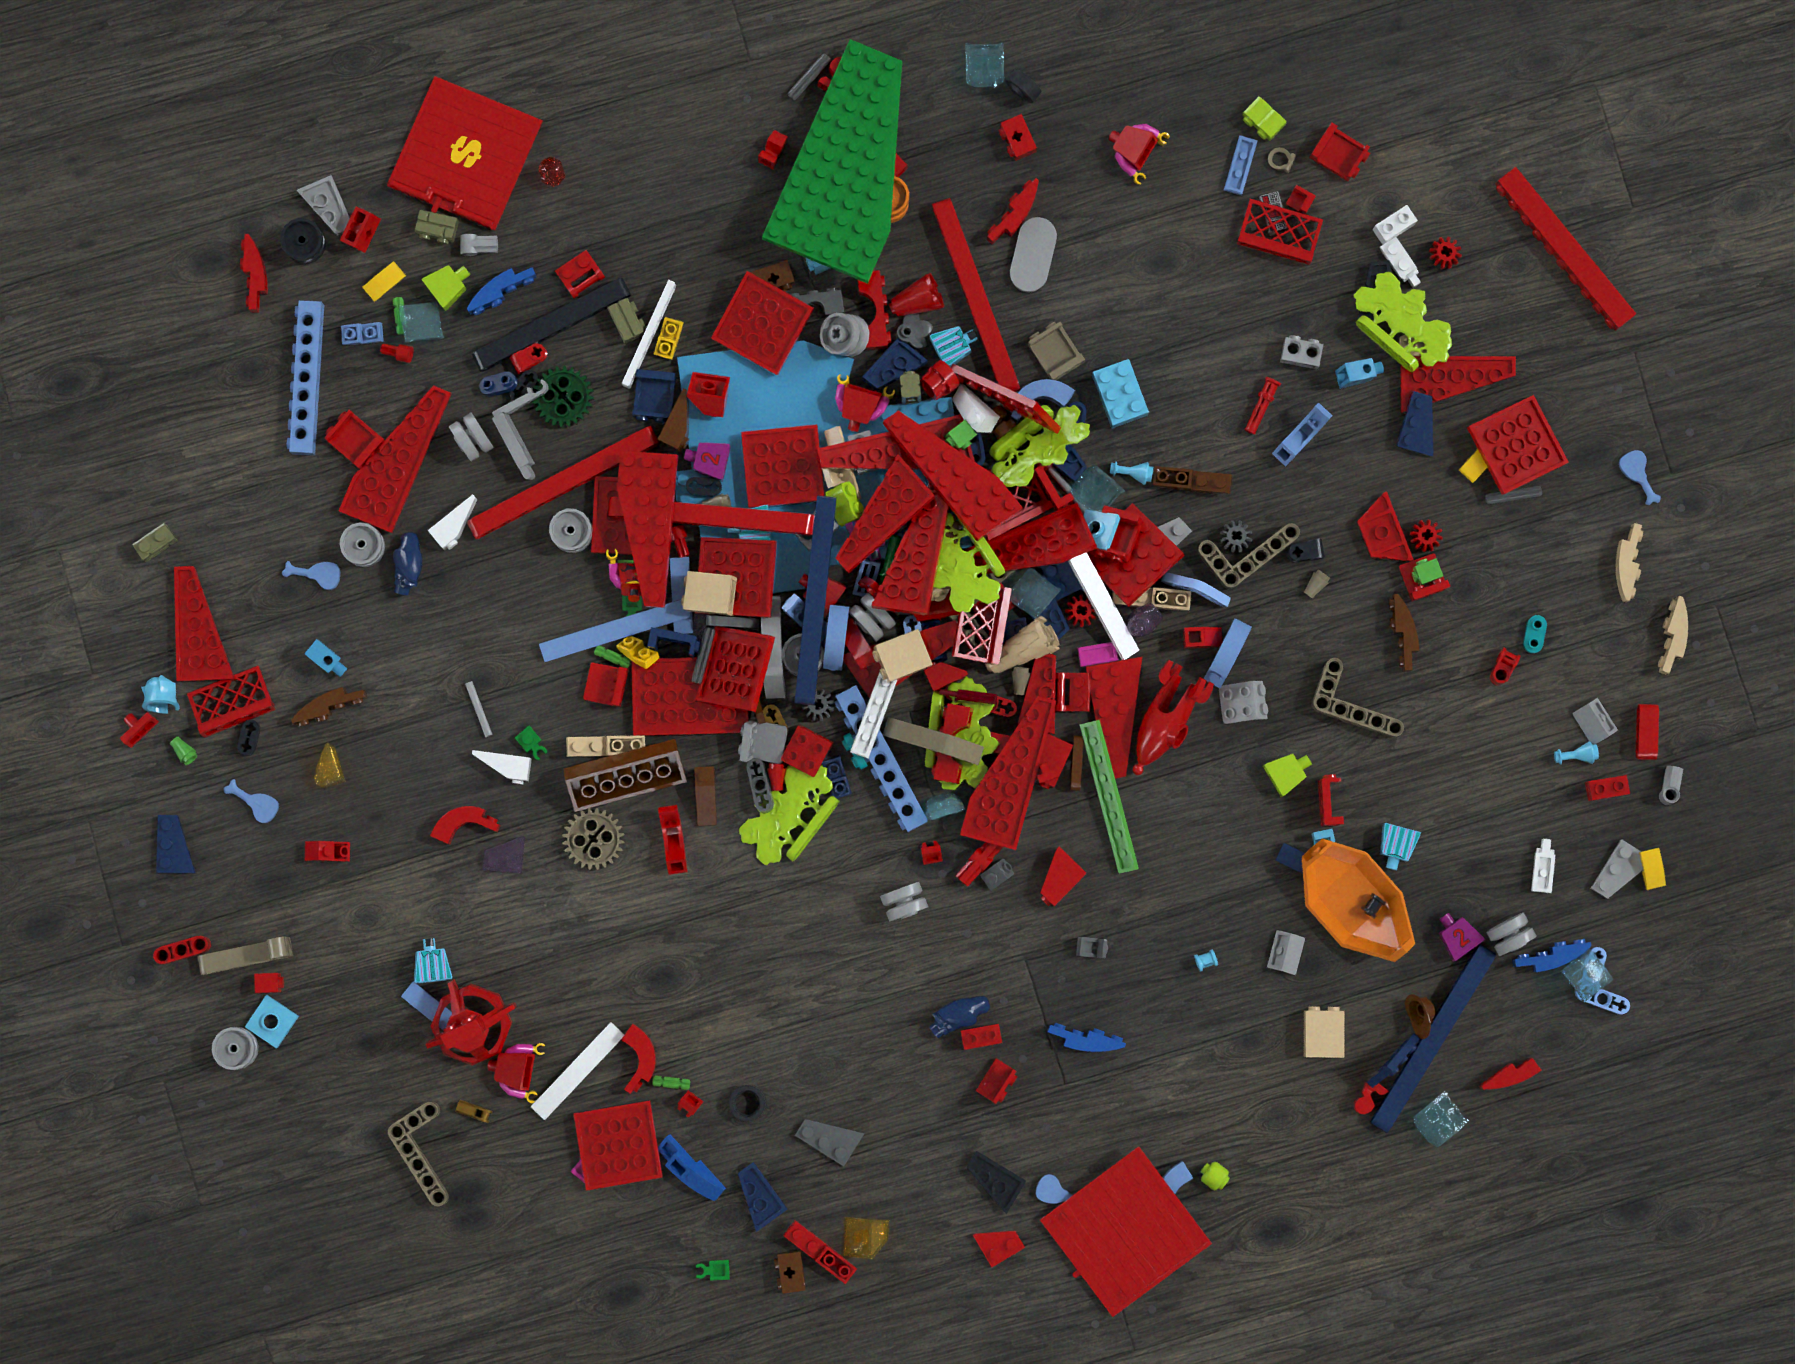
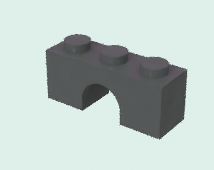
M828 288L826 292L818 293L817 290L808 291L807 295H799V293L790 294L810 306L820 305L825 311L826 318L834 313H844L842 293L837 288Z

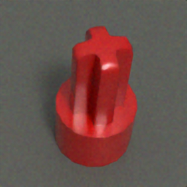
M382 344L380 353L394 356L397 361L410 363L413 358L414 349L412 346L399 344L398 346Z
M684 525L672 527L671 542L675 543L679 558L689 556L685 541L687 534Z

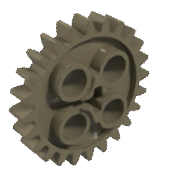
M588 808V814L581 810L580 817L574 814L576 820H568L571 827H564L568 834H562L563 837L567 838V841H564L562 844L568 845V848L564 851L571 852L568 858L572 859L575 857L574 864L582 862L581 868L588 864L589 870L592 869L593 865L599 870L600 864L607 868V861L613 864L612 857L619 858L616 852L623 851L619 844H625L624 841L620 840V837L625 836V834L619 833L623 826H616L619 820L612 821L613 814L611 813L607 817L606 810L599 814V808H596L594 813H592L591 808ZM591 820L597 823V827L593 831L587 829V823ZM604 825L605 828L597 836L598 842H593L587 852L583 853L584 848L591 842L590 835L595 836L600 827ZM605 832L612 834L610 842L603 841L602 835ZM578 836H584L585 844L583 846L576 845L575 840ZM594 847H598L601 851L600 856L597 858L591 856V850Z

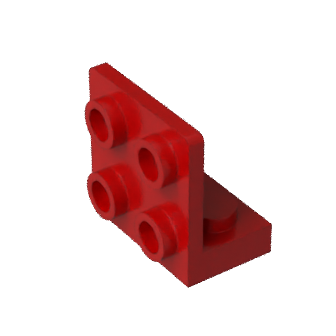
M1434 553L1399 566L1411 602L1451 587L1449 581L1445 580L1444 577L1420 586L1418 582H1414L1412 572H1414L1413 568L1417 566L1416 562L1426 558L1428 561L1436 559Z
M592 662L583 699L621 707L629 670L624 667L617 668Z
M798 725L781 760L815 777L834 742L802 725Z
M996 1058L976 1089V1092L995 1104L998 1101L1002 1102L1007 1094L1005 1092L1008 1084L1012 1086L1018 1077L1015 1075L1016 1070Z

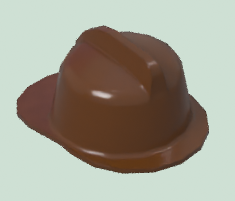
M1414 994L1408 995L1405 1000V1008L1414 1032L1419 1038L1426 1039L1430 1034L1431 1023L1435 1018L1434 1005L1427 997H1418Z

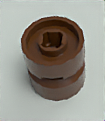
M1001 404L993 409L1000 416L992 431L998 440L1017 426L1012 417H1007V411Z

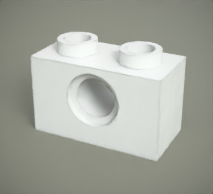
M1408 205L1375 225L1373 231L1382 245L1414 226L1418 220Z

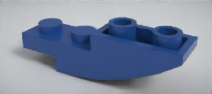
M511 268L493 278L475 295L468 305L467 310L470 315H479L487 307L491 306L494 308L501 305L502 301L505 300L503 292L510 293L515 291L519 285L523 284L526 286L533 283L534 279L537 278L534 269L529 268L515 275Z
M1585 939L1573 940L1574 944L1566 945V941L1555 942L1554 947H1549L1550 955H1548V951L1537 952L1536 957H1529V954L1517 955V959H1512L1513 967L1532 965L1533 972L1554 969L1582 955L1591 947V942L1585 943Z
M1055 1023L1054 1026L1049 1025L1047 1031L1065 1038L1063 1046L1076 1050L1102 1052L1124 1048L1126 1043L1122 1042L1123 1038L1115 1035L1109 1038L1104 1036V1031L1095 1028L1093 1032L1088 1031L1087 1037H1083L1084 1032L1075 1029L1072 1032L1066 1031V1026Z
M671 1134L666 1136L658 1146V1151L668 1161L665 1166L679 1180L697 1193L716 1201L726 1189L701 1160L695 1162Z

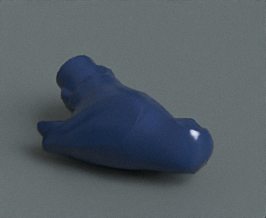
M413 532L402 534L400 547L395 549L393 553V561L395 563L394 592L402 595H409L410 589L413 586L417 587V580L422 570L423 556L420 551L419 539L417 534Z
M985 996L960 998L948 1003L933 1013L935 1022L930 1025L931 1031L937 1038H940L956 1029L974 1025L979 1015L990 1010L989 1000Z

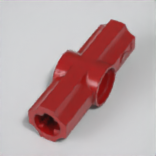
M985 842L981 848L979 847L972 854L956 877L968 887L980 872H983L989 866L995 855L1003 847Z

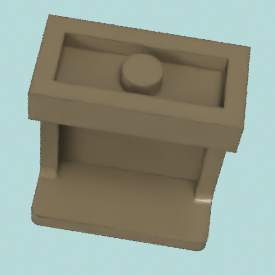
M1053 322L1045 327L1046 331L1043 333L1037 332L1029 337L1028 346L1049 379L1058 380L1082 365L1085 359L1078 352L1063 329L1062 323L1056 324Z

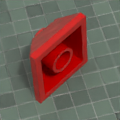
M692 372L687 397L704 415L723 417L727 403L730 377Z

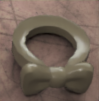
M1279 147L1269 153L1268 162L1273 169L1285 170L1286 173H1289L1296 155L1294 153L1290 154L1288 150ZM1278 152L1284 153L1289 159L1288 163L1276 166L1272 162L1274 154Z

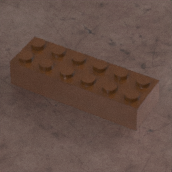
M676 739L563 768L565 782L575 812L687 782Z

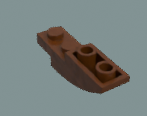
M1155 466L1153 485L1201 493L1230 494L1233 475Z
M1394 594L1392 599H1389V610L1393 611V618H1390V629H1393V634H1401V637H1398V648H1402V656H1399V667H1402V672H1410L1413 670L1412 653L1420 651L1417 630L1405 602L1399 594Z
M344 687L331 690L306 704L291 719L292 724H298V727L309 725V721L312 720L317 722L328 720V716H332V707L334 710L345 708L344 704L352 703V705L364 703L363 700L367 699V693L365 690H359L347 694Z

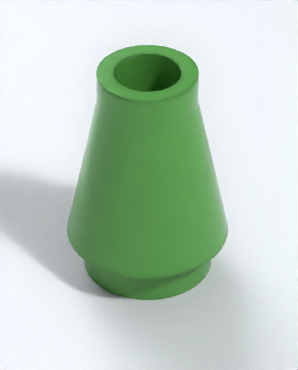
M176 737L170 742L181 763L189 765L197 758L196 750L181 740L180 737Z

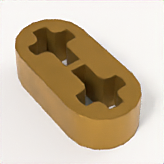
M767 705L763 709L766 722L778 723L787 727L777 706ZM770 708L772 711L776 710L777 712L774 714L776 718L774 722L770 716H766Z

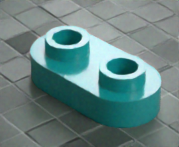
M1540 615L1532 616L1526 625L1523 647L1531 654L1539 652L1544 644L1547 622ZM1535 621L1540 622V628L1534 626ZM1531 640L1537 642L1536 647L1531 646Z
M848 733L843 736L844 740L841 742L846 751H851L854 739ZM852 753L854 757L851 760L855 768L860 767L862 770L868 766L862 756Z

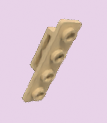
M840 426L824 431L828 446L845 442ZM822 469L828 488H833L841 483L850 481L856 489L857 499H861L853 469Z

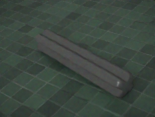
M823 53L790 89L788 96L796 100L831 61L830 57Z
M1541 486L1515 489L1504 495L1500 492L1489 493L1485 495V500L1487 504H1495L1539 497L1542 495Z
M705 628L691 679L692 682L697 684L702 682L715 633V630L712 628Z

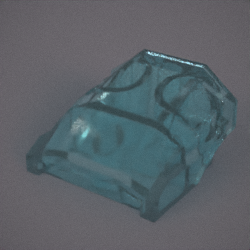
M1003 42L999 44L965 43L966 83L974 87H995L1003 83Z
M437 302L399 306L405 343L416 340L444 339Z
M1093 464L1072 485L1070 492L1088 510L1102 512L1104 505L1110 507L1125 490L1097 465Z
M1029 568L1013 586L1010 600L1020 609L1037 618L1061 589L1051 584L1034 569Z
M950 792L930 797L923 807L927 821L937 820L965 810L960 796Z
M1590 948L1560 971L1569 981V984L1574 987L1578 995H1580L1579 997L1582 998L1583 1003L1613 980L1610 973Z
M1446 1091L1438 1095L1424 1109L1413 1116L1418 1130L1428 1142L1436 1147L1441 1146L1469 1122L1448 1098Z

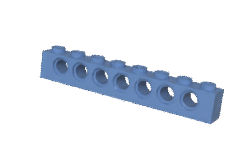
M299 301L298 306H295V317H298L297 325H294L296 343H293L292 351L293 355H295V362H292L291 366L294 381L290 383V392L293 393V400L289 401V411H292V417L288 420V430H291L290 438H287V449L294 455H315L324 304L319 301ZM308 317H312V324L309 326H305V319ZM306 336H311V343L308 345L303 344V339ZM310 355V361L306 364L302 363L303 356ZM303 374H309L310 377L307 382H301ZM304 392L308 393V399L300 401V395ZM302 411H306V419L299 420V413ZM305 430L306 436L303 439H298V432Z
M856 685L836 695L837 701L834 702L839 712L843 710L846 716L843 720L848 729L852 727L855 732L852 735L854 740L858 732L857 723L862 721L867 707ZM856 704L859 707L858 712L850 714L848 712L849 705ZM879 729L876 737L877 744L872 748L869 759L865 757L864 759L866 763L870 761L873 768L870 771L875 780L879 778L882 785L879 787L884 797L889 796L891 802L888 804L893 814L898 813L900 819L897 821L902 831L906 829L907 832H910L927 823L928 820ZM877 755H883L886 758L883 765L875 763L874 760ZM886 772L894 773L895 779L892 782L884 780L883 777ZM895 789L903 790L904 796L901 799L893 797L892 794ZM906 805L911 806L913 809V813L910 816L902 814V808Z

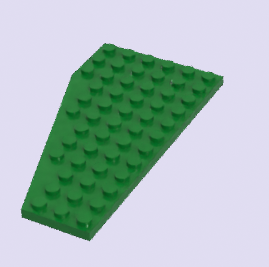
M849 40L763 233L762 240L868 284L891 228L902 60L854 40Z

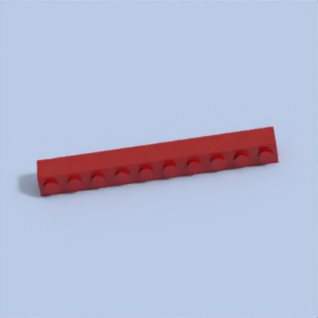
M1514 167L1495 184L1497 192L1502 197L1505 196L1507 198L1510 208L1521 215V221L1526 226H1530L1534 237L1544 243L1546 252L1549 255L1553 254L1557 259V265L1562 270L1565 269L1567 271L1570 281L1580 287L1583 297L1587 300L1589 299L1594 304L1592 305L1593 309L1598 314L1603 315L1604 321L1610 329L1618 330L1636 315V312L1517 167Z

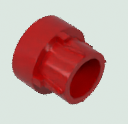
M942 360L932 365L927 370L928 372L920 379L923 390L934 400L946 396L960 385L954 371Z

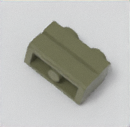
M420 210L415 233L419 235L420 239L430 240V238L438 239V243L448 245L449 242L454 243L459 220L455 217Z
M625 298L607 308L624 344L644 335L646 326L642 318L638 319L635 314L638 312L634 301L629 302V299Z
M915 371L903 372V375L900 376L902 404L920 403L919 375L915 374Z
M163 523L132 545L141 559L148 562L166 550L169 545L176 543L178 539L169 526Z

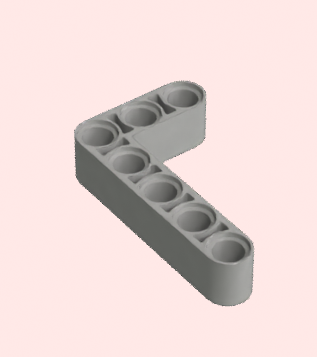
M773 596L771 618L761 617V634L775 637L764 679L766 699L786 698L782 667L780 596Z

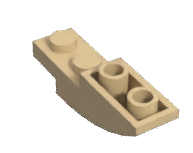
M1636 523L1631 525L1628 539L1619 541L1616 554L1617 585L1621 599L1626 603L1630 601V598H1634L1636 592L1634 583L1635 580L1638 581L1641 570L1638 569L1640 564L1632 562L1636 560L1638 555V549H1636L1637 542H1641L1643 536L1642 525Z
M1149 588L1130 607L1189 611L1191 591ZM1113 592L1112 601L1114 602V604L1126 605Z
M1681 596L1676 597L1675 600L1672 599L1669 606L1670 616L1669 618L1666 617L1663 624L1664 634L1671 636L1667 638L1664 649H1666L1665 655L1661 656L1658 662V667H1660L1659 673L1665 675L1670 673L1675 658H1683L1686 649L1688 616L1684 599Z
M645 735L567 737V757H608L645 747Z

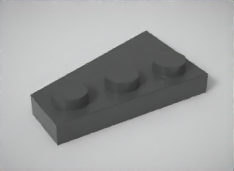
M805 1119L795 1136L840 1165L845 1166L865 1133Z

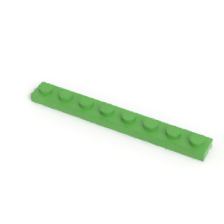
M1100 720L1081 724L1080 728L1118 872L1120 874L1137 870L1139 868Z

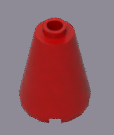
M925 274L891 299L892 303L889 304L892 313H896L897 316H904L944 308L941 292H938V285L932 274Z

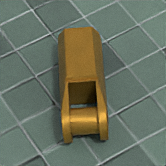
M459 1100L455 1112L489 1123L488 1117L493 1111ZM478 1109L482 1110L481 1117L475 1116Z

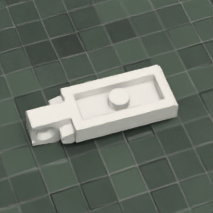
M1397 237L1380 246V250L1386 259L1390 260V265L1400 279L1404 282L1408 280L1412 288L1421 283L1416 275L1419 273L1417 267Z
M1542 839L1541 848H1536L1531 891L1552 892L1555 855L1554 850L1550 849V839Z

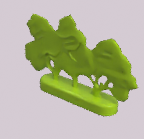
M1385 272L1384 274L1379 273L1376 275L1375 289L1361 287L1354 294L1356 309L1363 312H1371L1374 316L1373 321L1367 316H1361L1356 321L1358 328L1405 369L1414 372L1419 366L1417 359L1410 354L1412 351L1421 354V360L1426 366H1433L1438 361L1447 362L1449 358L1447 351L1452 347L1451 327L1449 323L1440 320L1430 322L1423 320V316L1427 313L1426 305L1423 303L1425 291L1411 289L1406 294L1401 293L1400 281L1393 273ZM1381 310V314L1378 316L1377 311ZM1383 321L1388 322L1391 333L1388 335L1377 324ZM1398 332H1402L1408 337V345L1405 348L1393 339ZM1417 342H1423L1425 344V346L1421 348H1418L1417 346L1413 347V345Z
M1042 405L1041 407L1053 419V410L1047 405ZM1075 405L1061 407L1058 410L1054 419L1061 427L1058 434L1029 418H1025L992 445L990 455L1000 462L995 463L991 471L1006 487L1027 486L1034 475L1033 469L1036 463H1041L1042 466H1048L1052 463L1056 465L1064 464L1068 456L1065 449L1066 445L1078 444L1088 437L1090 424L1076 423L1081 411ZM1042 428L1044 429V432H1043V433L1034 436V435H1035L1036 433H1038ZM1026 441H1030V445L1026 449L1016 451ZM1013 455L1017 457L1015 464L1011 463V458H1014Z
M948 512L946 526H950L951 529H945L934 587L938 589L947 586L951 587L949 600L954 610L957 612H970L975 604V599L986 604L999 599L998 593L1001 584L996 580L989 579L986 573L987 569L990 568L996 577H1000L1005 574V569L986 539L983 537L976 541L960 520L959 522L963 530L953 528L954 519L952 514ZM953 532V534H957V536L950 538L946 537L945 533ZM964 536H969L975 545V548L969 552L962 550L960 547V540ZM978 551L987 563L984 566L975 565L973 555ZM982 572V576L977 578V575Z
M967 676L960 683H952L948 686V690L951 691L962 689L987 693L982 684H974L973 679ZM934 691L932 696L929 729L939 732L942 726L944 695H939L937 691ZM950 696L953 700L951 704L957 705L962 703L963 706L974 709L970 728L960 731L955 737L983 746L982 756L992 754L1000 743L996 738L990 736L991 732L986 726L979 725V720L991 712L994 704L963 700L956 702V697ZM926 749L925 766L927 768H933V765L937 763L936 751ZM955 758L958 763L963 765L960 784L963 780H966L969 785L976 789L988 771V767L982 759H980L979 765ZM939 781L942 783V788L948 790H956L960 785Z
M791 765L787 766L784 777L787 792L781 794L779 791H771L774 801L773 809L768 813L760 812V817L748 819L739 828L742 843H757L756 858L764 865H768L770 862H780L782 858L781 848L784 844L789 843L792 846L786 856L791 861H795L839 804L837 798L830 796L822 806L819 805V795L827 794L833 788L832 781L827 777L826 767L820 766L816 776L812 777ZM816 788L820 790L818 794L816 793ZM809 791H813V794L815 796V798L812 799L814 801L813 803L809 800ZM757 795L761 796L763 800V803L760 804V806L766 808V804H768L769 802H767L764 799L763 795ZM812 807L816 814L807 824L801 820L800 814L803 809ZM801 825L804 830L794 841L789 832L791 829ZM782 836L785 840L781 841L779 837Z

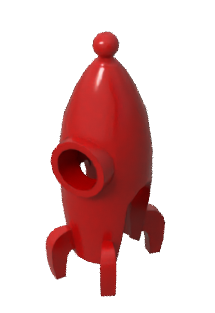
M1171 660L1164 664L1158 675L1159 681L1164 685L1147 709L1138 731L1136 745L1138 764L1134 765L1132 769L1135 775H1141L1144 771L1143 766L1160 758L1171 747L1176 749L1183 743L1188 733L1186 723L1192 713L1195 702L1204 703L1209 699L1214 686L1212 682L1209 681L1205 687L1207 680L1200 677L1195 685L1191 683L1176 708L1170 712L1169 705L1182 679L1179 673L1183 666L1176 663L1171 669L1174 663Z

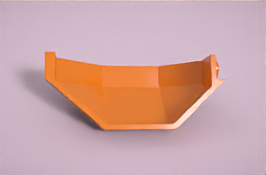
M1321 839L1302 856L1305 906L1341 947L1396 962L1415 945L1403 893L1367 852ZM1372 893L1386 902L1376 913L1375 919L1361 910V907L1365 906L1370 900Z

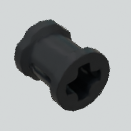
M1372 893L1370 900L1365 906L1361 907V910L1375 919L1376 913L1386 902Z

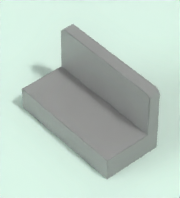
M1598 698L1573 712L1574 718L1592 745L1599 743L1618 731Z
M1277 930L1267 968L1295 975L1305 938Z

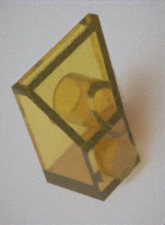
M325 744L315 769L316 774L314 775L317 786L320 785L323 789L346 782L335 745Z
M846 1217L843 1256L874 1259L888 1240L889 1220Z

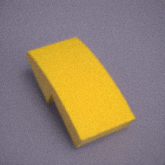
M393 261L366 283L363 289L375 302L398 284L406 275Z
M668 317L664 318L654 355L673 359L684 322Z
M1478 449L1459 469L1472 483L1487 468Z
M627 636L616 645L617 649L627 658L645 669L659 659L658 652L645 647L643 640L634 636Z
M1655 848L1639 852L1646 890L1666 886L1660 849Z

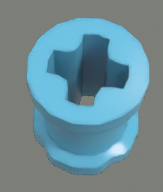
M1213 949L1200 956L1194 955L1200 972L1203 971V968L1218 965Z

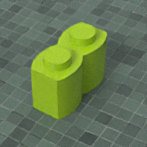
M1259 96L1242 115L1244 117L1243 121L1249 127L1254 126L1258 130L1257 134L1264 140L1267 138L1271 141L1286 125V120Z
M850 481L841 483L825 492L828 497H837L835 519L841 527L861 518L864 513V507L857 499L856 489Z

